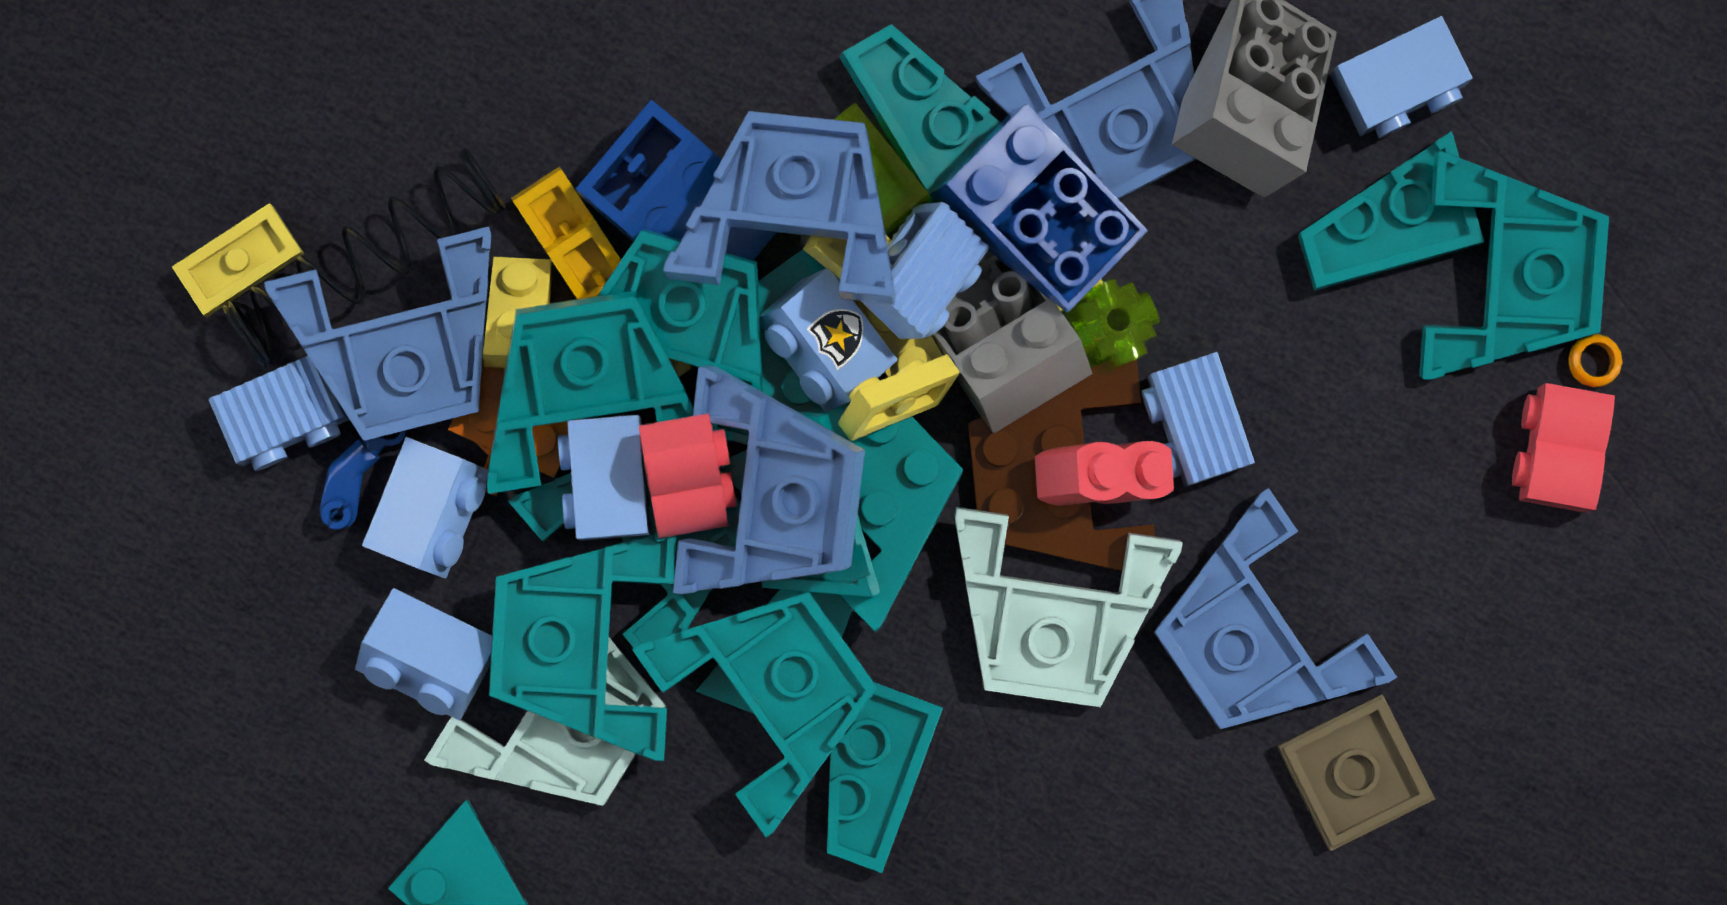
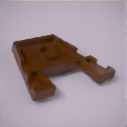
M1136 351L1123 353L1092 367V375L994 434L982 417L967 424L976 510L1007 514L1009 516L1005 538L1006 546L1122 571L1128 533L1155 536L1154 524L1094 530L1090 502L1057 506L1045 503L1037 498L1035 456L1052 448L1084 444L1081 410L1141 404Z

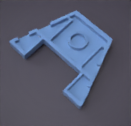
M1128 0L1155 52L1053 105L1049 104L1022 52L977 75L975 80L979 88L1008 115L1027 104L1118 199H1121L1196 160V158L1172 145L1182 99L1194 76L1190 50L1191 42L1182 0Z
M748 111L713 175L715 178L713 185L702 205L695 207L686 224L688 230L676 252L671 251L665 262L663 272L667 279L720 285L731 227L847 239L839 285L841 298L895 305L896 293L865 123Z
M489 227L437 239L451 295L450 300L337 329L331 328L317 270L264 282L266 292L363 441L479 412L489 251L491 246Z
M705 365L698 367L693 416L709 413L711 423L747 429L749 431L736 547L691 538L680 540L678 542L673 593H693L700 590L740 586L746 583L766 580H780L840 571L851 567L865 450L716 366Z
M1269 488L1265 489L1255 498L1153 632L1218 729H1224L1358 690L1382 685L1397 678L1368 633L1363 634L1315 666L1249 569V565L1298 532Z

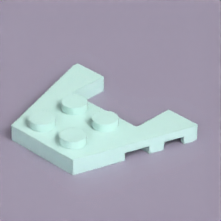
M955 507L954 519L984 689L986 691L1101 707L1135 642L1134 638L1149 609H1152L1161 591V585L1181 552L1183 542L1176 539L1128 533L1118 592L1000 575L1009 516L1007 514Z
M609 637L605 703L607 705L665 708V703ZM527 711L506 746L498 743L462 719L459 721L451 717L424 761L433 766L453 769L475 776L499 780L604 806L636 753Z

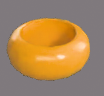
M1593 334L1578 339L1572 346L1568 357L1569 369L1574 378L1581 384L1593 388L1604 387L1613 382L1620 373L1623 363L1622 354L1617 344L1609 337L1600 334ZM1595 344L1601 346L1609 355V369L1601 377L1589 375L1581 365L1582 351L1588 345Z

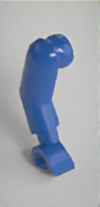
M408 430L401 431L398 436L392 438L381 436L365 441L358 438L331 463L327 470L319 509L323 524H326L332 530H342L349 527L355 521L363 474L380 459L378 454L386 446H394L400 443Z

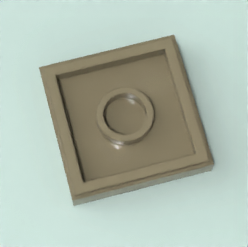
M1379 694L1277 745L1329 851L1345 845L1435 800L1383 694Z

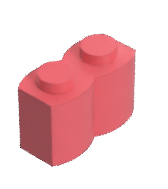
M1549 383L1539 386L1536 395H1527L1521 426L1522 429L1530 430L1527 452L1519 451L1517 453L1512 473V485L1520 487L1519 501L1584 513L1596 510L1603 479L1605 452L1613 419L1615 395Z
M709 413L638 426L658 539L727 527L726 508L737 507L731 472L720 474L719 466L730 465L724 429L712 431Z
M1141 441L1119 445L1108 442H1094L1052 448L1035 456L1037 498L1051 505L1063 506L1089 502L1114 504L1161 498L1174 490L1171 448L1155 441Z

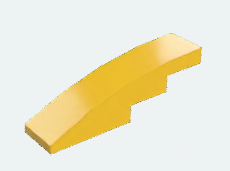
M558 167L511 199L577 300L597 297L621 259L562 169ZM669 358L678 377L692 369L690 364Z

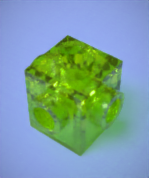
M1111 279L1093 287L1085 295L1087 302L1080 304L1075 311L1078 320L1071 323L1072 328L1081 339L1086 355L1093 352L1098 364L1113 359L1115 366L1119 367L1148 354L1144 344L1151 342L1156 337L1153 326L1160 323L1159 315L1149 293L1144 291L1138 294L1133 282L1119 288L1116 279ZM1113 310L1123 311L1129 320L1127 328L1122 331L1111 329L1107 323L1108 313Z

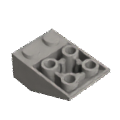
M1231 0L1183 96L1172 145L1263 198L1307 171L1337 32L1284 0Z
M987 251L978 263L982 269L979 278L967 290L956 293L946 307V310L949 312L948 320L938 332L932 335V338L942 355L947 354L960 371L956 378L994 434L1093 373L1080 337L1057 305L996 256Z

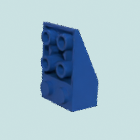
M651 99L577 186L576 191L582 200L633 242L643 229L682 240L688 230L686 224L695 207L702 205L715 181L713 175L721 159ZM731 227L726 253L754 261L777 232Z
M1027 104L1009 114L929 194L936 202H943L949 205L950 210L957 213L958 218L965 221L966 226L973 229V233L980 236L982 242L988 244V251L1066 312H1069L1148 231Z

